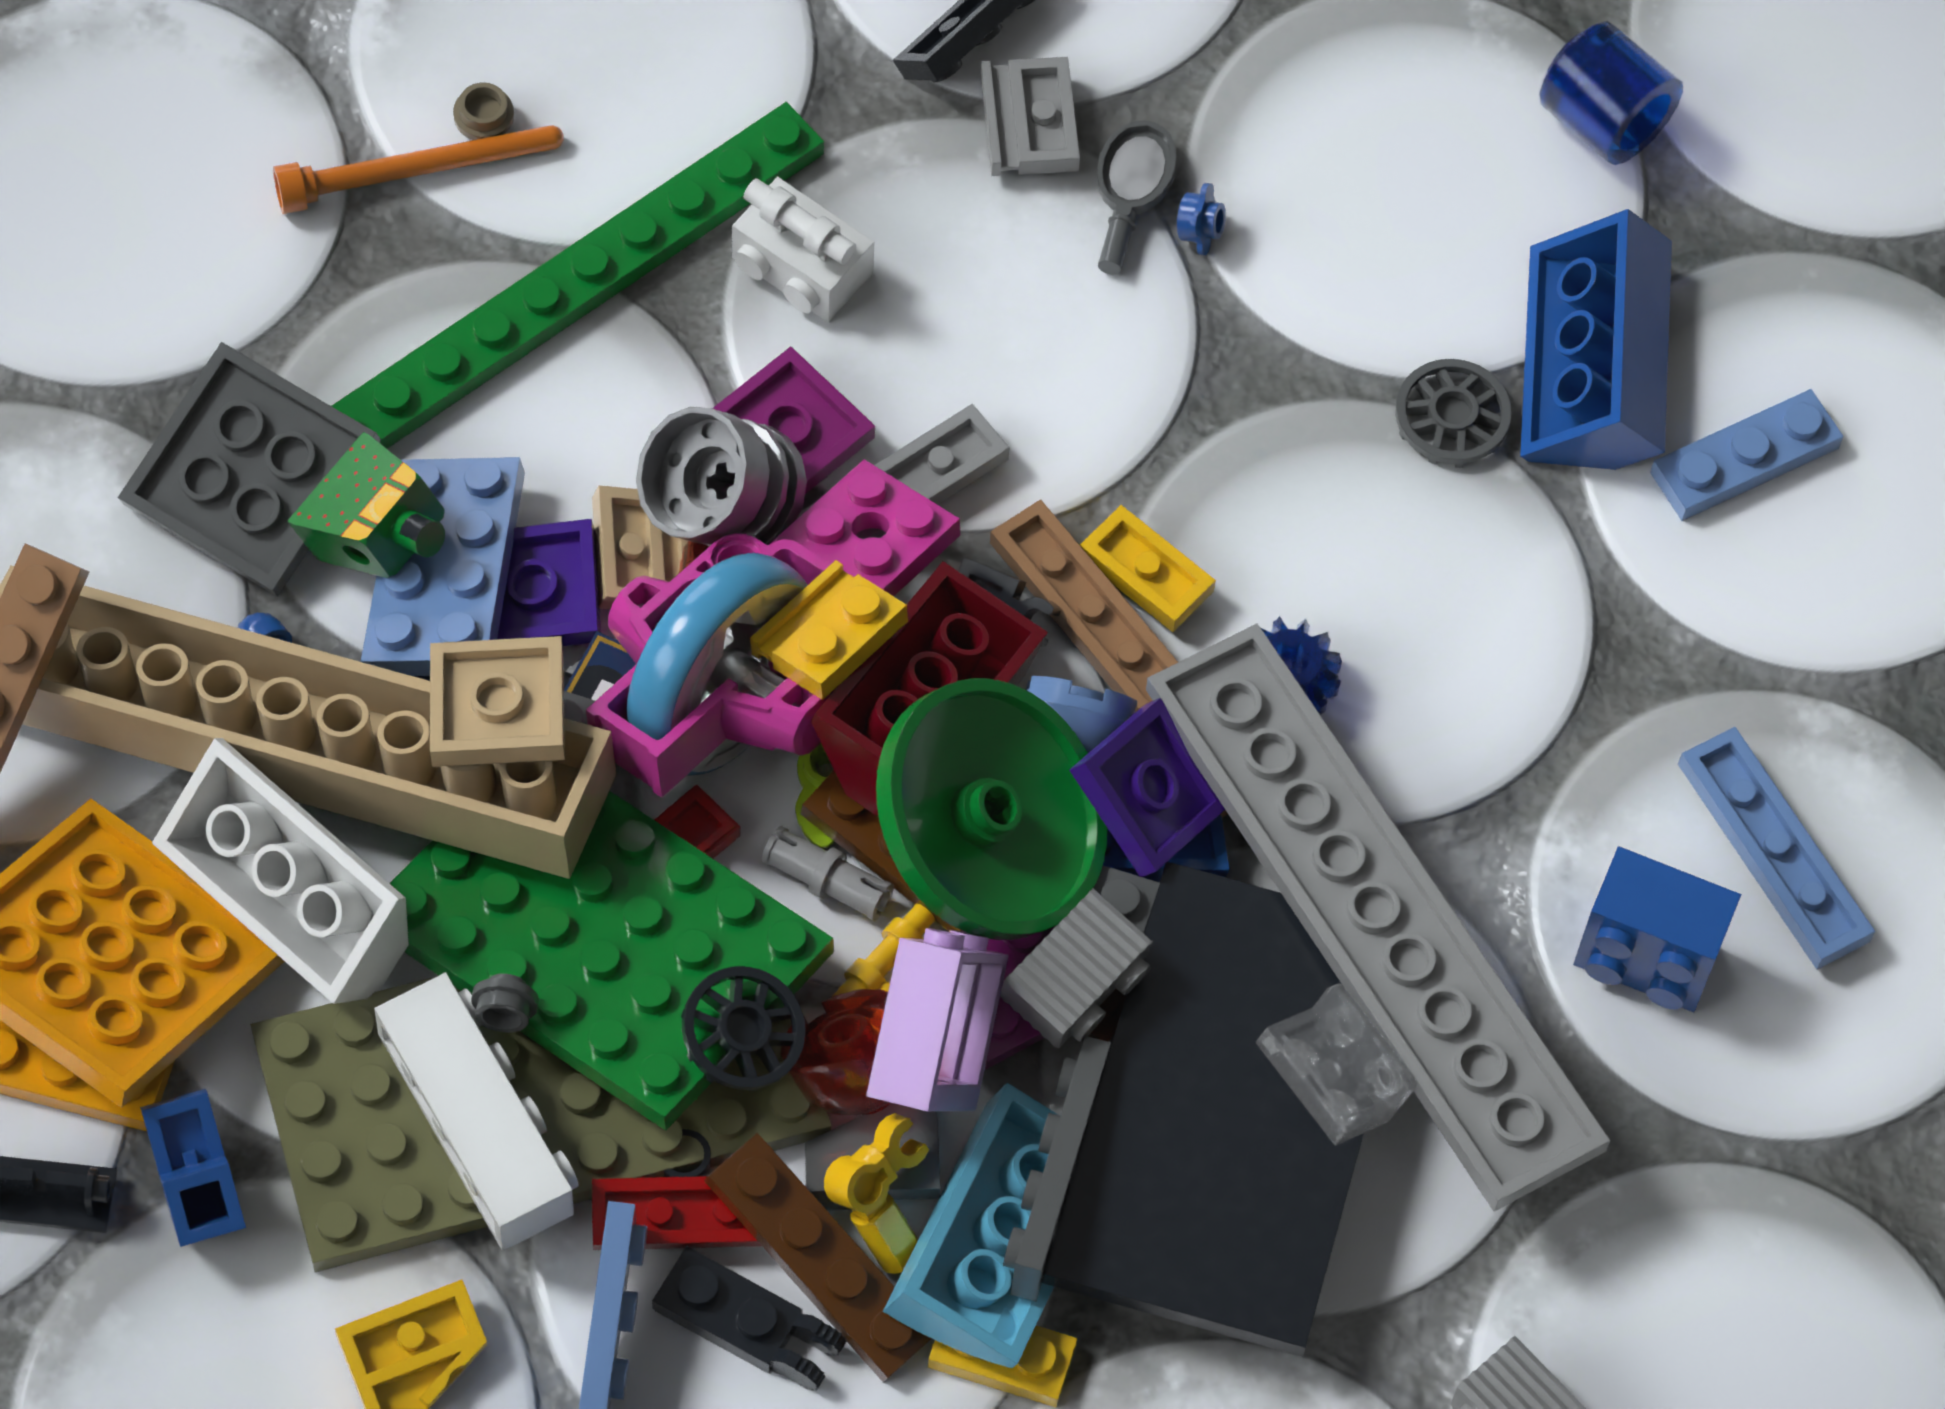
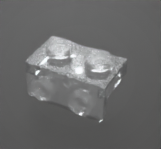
M1340 983L1328 987L1313 1008L1267 1027L1255 1042L1335 1146L1389 1122L1417 1087L1416 1078Z

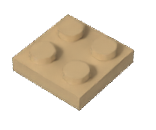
M561 636L430 643V755L432 767L565 760L564 654Z

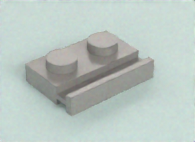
M1068 57L1008 60V65L991 66L990 61H981L980 75L991 176H1000L1001 171L1018 170V175L1078 172L1080 155Z

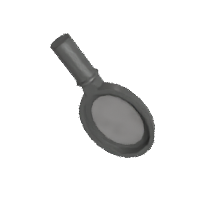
M1145 120L1134 121L1120 127L1107 140L1099 156L1097 166L1099 192L1103 201L1114 210L1112 216L1108 219L1109 228L1098 262V268L1107 274L1115 275L1121 272L1131 234L1136 229L1135 220L1137 215L1151 210L1162 201L1171 188L1176 174L1177 157L1174 141L1171 134L1155 122Z

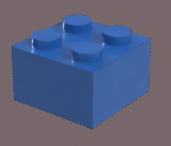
M1618 846L1591 910L1573 965L1585 969L1586 973L1598 982L1607 985L1623 984L1643 992L1652 1002L1661 1007L1673 1010L1683 1008L1695 1013L1742 894Z

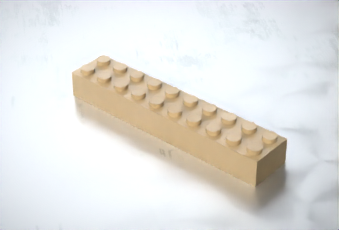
M10 565L0 584V597L14 568L12 565ZM83 586L22 723L26 726L193 773L214 738H223L295 802L568 879L571 878L617 775L611 731L565 718V760L432 767L430 755V681L88 586Z

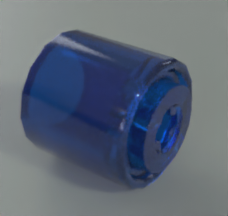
M1604 21L1590 26L1563 46L1547 70L1539 96L1540 103L1546 110L1607 162L1618 165L1627 162L1639 154L1657 137L1669 122L1682 97L1683 82L1616 25Z

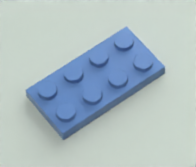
M520 457L401 460L424 480L445 509L444 518L440 521L445 529V540L441 549L434 556L426 558L414 553L396 575L389 578L376 576L360 662L410 676H430V643L497 640L514 542V528H516L525 476Z

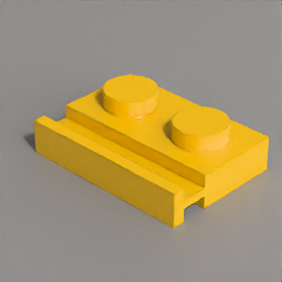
M835 560L750 637L751 654L758 659L764 656L773 662V669L821 700H824L839 684L908 622L907 605L861 575L857 574L853 577L843 570V564Z

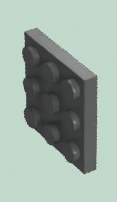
M221 342L117 498L123 505L278 597L309 550L287 521L363 432L372 436L379 443L381 439L376 432Z

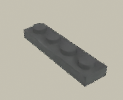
M1085 1036L1078 1060L1066 1057L1056 1089V1096L1066 1098L1061 1116L1048 1113L1038 1152L1049 1155L1043 1172L1031 1169L1021 1203V1209L1031 1211L1026 1230L1013 1227L1005 1253L1003 1266L1014 1269L1010 1295L1037 1302L1043 1282V1272L1056 1235L1060 1215L1109 1055L1111 1042Z

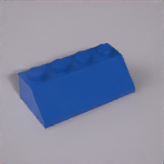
M1629 209L1530 246L1520 457L1528 462L1616 470L1665 453L1672 241Z

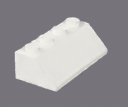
M214 738L152 844L331 1003L337 1004L369 998L374 992L381 990L408 947L406 898L223 738Z

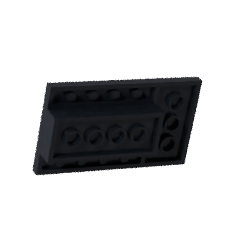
M1167 861L1145 931V935L1152 941V944L1144 960L1151 968L1143 979L1126 995L1071 1184L1069 1185L1060 1215L1056 1235L1043 1272L1042 1283L1303 1357L1386 1049L1280 892Z

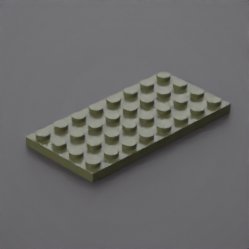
M435 977L377 991L366 999L337 1004L330 1003L250 1024L314 1272L488 1227L378 1035L374 1008ZM791 1019L771 1022L772 1032L792 1033ZM483 1025L478 1027L488 1046L498 1042L508 1056L515 1073V1078L509 1082L519 1099L521 1100L529 1096L536 1104L547 1129V1132L541 1134V1137L551 1154L562 1151L573 1168L579 1184L577 1188L572 1190L573 1204L592 1199V1179L664 1177V1170L673 1169L682 1173L697 1169L704 1159L703 1146L697 1139L691 1136H682V1129L696 1131L707 1140L711 1149V1168L721 1165L756 1133L776 1151L805 1143L831 1130V1123L806 1042H804L802 1053L796 1064L778 1082L760 1088L758 1091L729 1088L713 1081L665 1131L522 1032L506 1033L488 1029ZM771 1046L781 1064L788 1056L790 1046ZM756 1053L751 1055L757 1076L768 1074L769 1072ZM733 1059L723 1070L731 1075L743 1077L736 1059Z

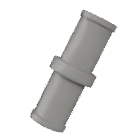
M779 826L775 830V835L778 837L773 834L771 835L764 848L762 862L769 866L772 865L808 884L811 894L821 899L829 895L867 915V918L873 921L878 920L881 915L880 911L884 912L893 895L894 884L883 881L848 863L845 853L834 847L826 851L789 832V829L783 826Z

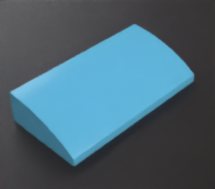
M1006 1083L986 1103L883 1310L884 1313L938 1342L971 1356L1009 1368H1013L1018 1364L1054 1286L1042 1283L1037 1302L1010 1295L1014 1269L1003 1266L1013 1227L1026 1230L1031 1211L1021 1209L1025 1187L1031 1169L1040 1172L1044 1171L1049 1154L1038 1152L1048 1113L1058 1115L1057 1113L1009 1083Z

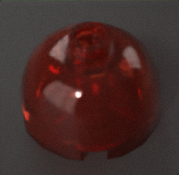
M857 989L835 995L821 1002L826 1013L816 1017L809 1024L804 1016L805 1042L798 1061L789 1071V1074L808 1102L834 1115L874 1114L883 1110L891 1103L866 1096L885 1010L887 991L881 989ZM792 1025L787 1033H792ZM781 1046L780 1055L783 1061L788 1056L790 1046Z

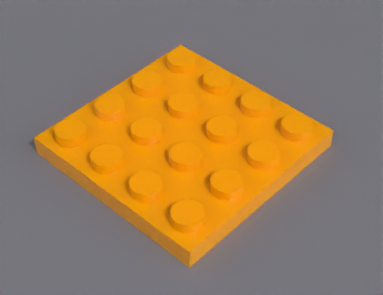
M91 798L0 873V1021L121 1108L285 962L155 847L150 839Z

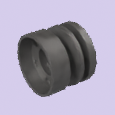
M688 407L670 414L651 432L640 453L636 477L640 505L654 526L672 537L695 543H704L709 547L723 536L734 533L750 535L769 545L798 518L803 508L807 483L802 456L788 436L771 426L758 424L752 420L740 419L735 415L712 408Z

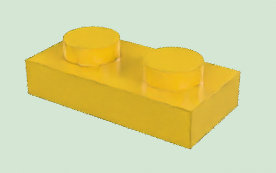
M1122 505L1080 544L1082 549L1115 587L1171 632H1174L1214 592L1216 580Z
M1036 1325L1018 1364L1013 1368L971 1356L935 1340L928 1359V1368L1057 1407L1076 1348L1077 1338Z

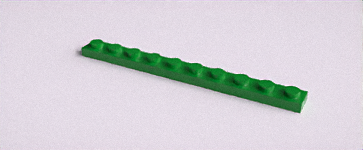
M787 101L331 406L376 432L381 439L380 444L387 449L750 205L751 203L746 201L743 196L746 188L754 179L757 178L768 186L777 176L785 181L824 155V140Z

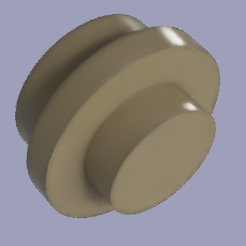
M486 82L475 83L468 86L457 98L453 108L454 122L460 133L472 140L503 135L509 131L514 121L513 103L509 96L498 86Z

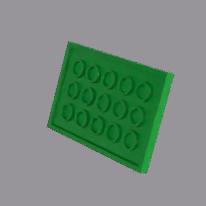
M609 791L570 879L432 840L389 883L406 898L408 947L404 952L438 976L446 972L454 987L460 991L468 989L471 995L474 986L478 982L489 979L493 975L511 974L522 978L538 994L539 1004L536 1014L529 1018L527 1027L520 1032L665 1131L711 1084L693 1061H689L687 1057L688 1051L682 1035L681 1015L690 994L697 985L707 976L718 970L734 966L757 968L775 976L795 994L834 953L833 937L611 791ZM743 979L742 1000L753 1001L758 983ZM731 980L711 987V989L729 1000ZM768 989L764 1009L782 1008L784 1006L782 1000ZM702 999L699 1000L696 1010L718 1018L719 1012ZM694 1025L698 1044L713 1034ZM715 1044L706 1050L704 1054L716 1066L725 1057L726 1051L720 1044Z

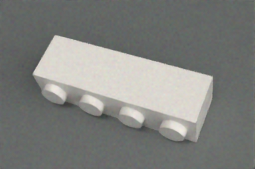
M445 972L375 1007L378 1035L503 1252L574 1215L572 1190L577 1188L579 1184L573 1168L564 1153L558 1151L551 1154L542 1139L541 1134L547 1132V1129L534 1101L529 1096L520 1100L509 1081L515 1078V1073L502 1046L498 1042L488 1046L478 1029L481 1024L475 1017L476 1009L471 1002V993L468 989L457 992Z

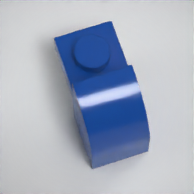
M202 1089L140 1107L180 1247L246 1228L207 1090Z

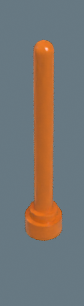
M549 125L313 171L311 165L300 167L298 162L273 166V177L282 214H289L307 210V204L318 202V195L557 149L564 141V134L559 127Z

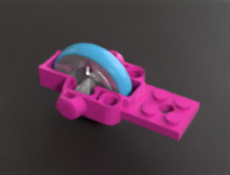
M864 459L769 545L750 535L734 533L723 536L715 541L670 582L645 575L636 577L619 592L608 615V627L611 633L636 665L586 709L587 724L611 731L615 763L652 787L653 792L661 798L684 777L702 775L717 770L730 763L751 745L772 751L779 749L800 756L809 754L821 744L811 720L832 692L824 700H821L773 669V662L764 656L760 659L751 654L750 637L835 560L843 564V570L853 577L859 574L887 593L895 596L961 535L960 518ZM869 528L880 529L886 533L881 538L872 537L864 540L856 536L860 531Z

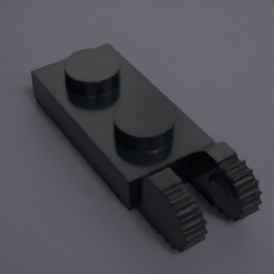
M688 1246L685 1247L652 1300V1309L655 1312L769 1374L773 1370L785 1378L798 1383L800 1386H804L806 1389H815L817 1391L826 1376L821 1371V1368L811 1360L803 1358L792 1350L784 1349L791 1336L793 1335L816 1347L818 1350L833 1356H838L847 1342L846 1338L837 1329L825 1324L813 1315L803 1314V1309Z

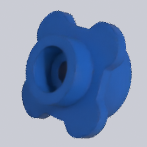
M1204 183L1200 194L1187 192L1180 202L1177 215L1179 239L1181 241L1197 243V254L1205 256L1210 250L1211 238L1219 239L1221 237L1226 222L1225 205L1216 202L1212 183Z

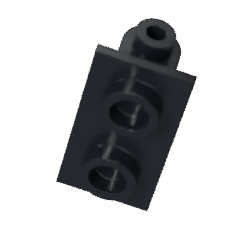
M0 1156V1222L106 1233L118 1170L117 1168Z

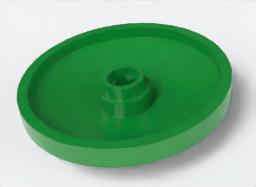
M972 678L959 680L930 692L910 705L895 722L884 743L877 770L876 798L880 826L889 853L907 885L919 900L945 922L968 934L984 936L992 940L1026 938L1058 925L1094 888L1102 869L1107 846V826L1069 771L1088 754L1085 747L1067 722L1047 703L1029 691L1000 680Z

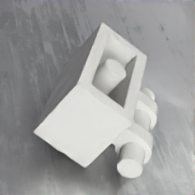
M778 176L769 186L757 178L754 179L746 188L743 196L752 205L732 225V258L735 259L739 268L749 277L756 280L764 279L782 291L786 299L795 308L805 313L813 312L829 323L872 276L875 242Z

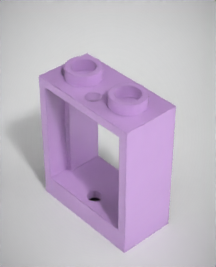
M926 928L924 939H899L867 1097L927 1112L976 1110L1008 954L987 950L988 937L974 936L958 930L947 932Z

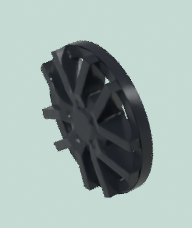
M734 966L718 970L707 976L692 991L681 1015L682 1035L688 1051L687 1057L690 1062L693 1061L706 1075L705 1078L710 1083L715 1081L729 1088L758 1091L760 1088L776 1083L784 1077L796 1064L803 1050L805 1020L796 997L778 978L757 968ZM743 979L758 983L753 1001L742 1000ZM726 980H731L729 1000L711 989V987ZM768 989L782 1000L785 1008L764 1009ZM702 999L719 1012L718 1018L696 1010L699 1000ZM791 1019L792 1033L772 1032L771 1022ZM694 1025L713 1034L698 1044ZM720 1044L726 1051V1055L715 1066L705 1056L704 1052L713 1045ZM771 1046H790L788 1056L781 1064ZM756 1053L768 1070V1074L757 1076L751 1055ZM733 1059H736L743 1077L731 1075L723 1070Z

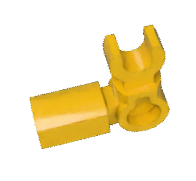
M896 1113L886 1116L879 1123L875 1131L873 1143L863 1145L852 1156H840L834 1160L828 1167L824 1177V1190L827 1197L836 1204L852 1209L853 1212L850 1213L854 1226L880 1267L886 1273L892 1274L903 1271L918 1241V1237L893 1197L888 1194L889 1185L898 1178L896 1173L901 1168L917 1166L925 1159L929 1151L925 1143L909 1139L900 1148V1139L912 1127L913 1122L910 1118Z

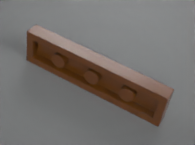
M758 1133L706 1177L705 1183L832 1326L842 1333L848 1344L882 1382L886 1381L932 1339L883 1312L895 1286Z

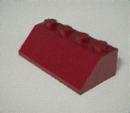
M944 561L906 604L908 622L838 685L811 720L845 794L877 817L879 816L876 782L880 755L886 738L900 715L919 698L959 680L988 678L1018 686L1025 677L1048 634L1046 630Z

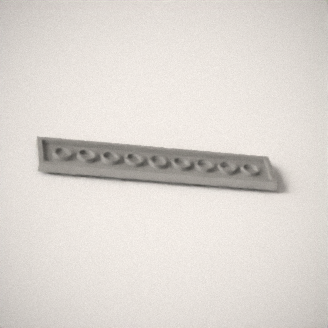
M1258 623L1148 677L1146 684L1147 693L1153 701L1158 698L1162 699L1191 759L1494 1212L1606 1152L1610 1143L1609 1138Z

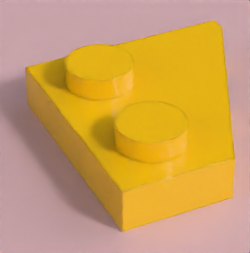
M463 1279L335 1328V1335L364 1409H430L487 1346L486 1337Z

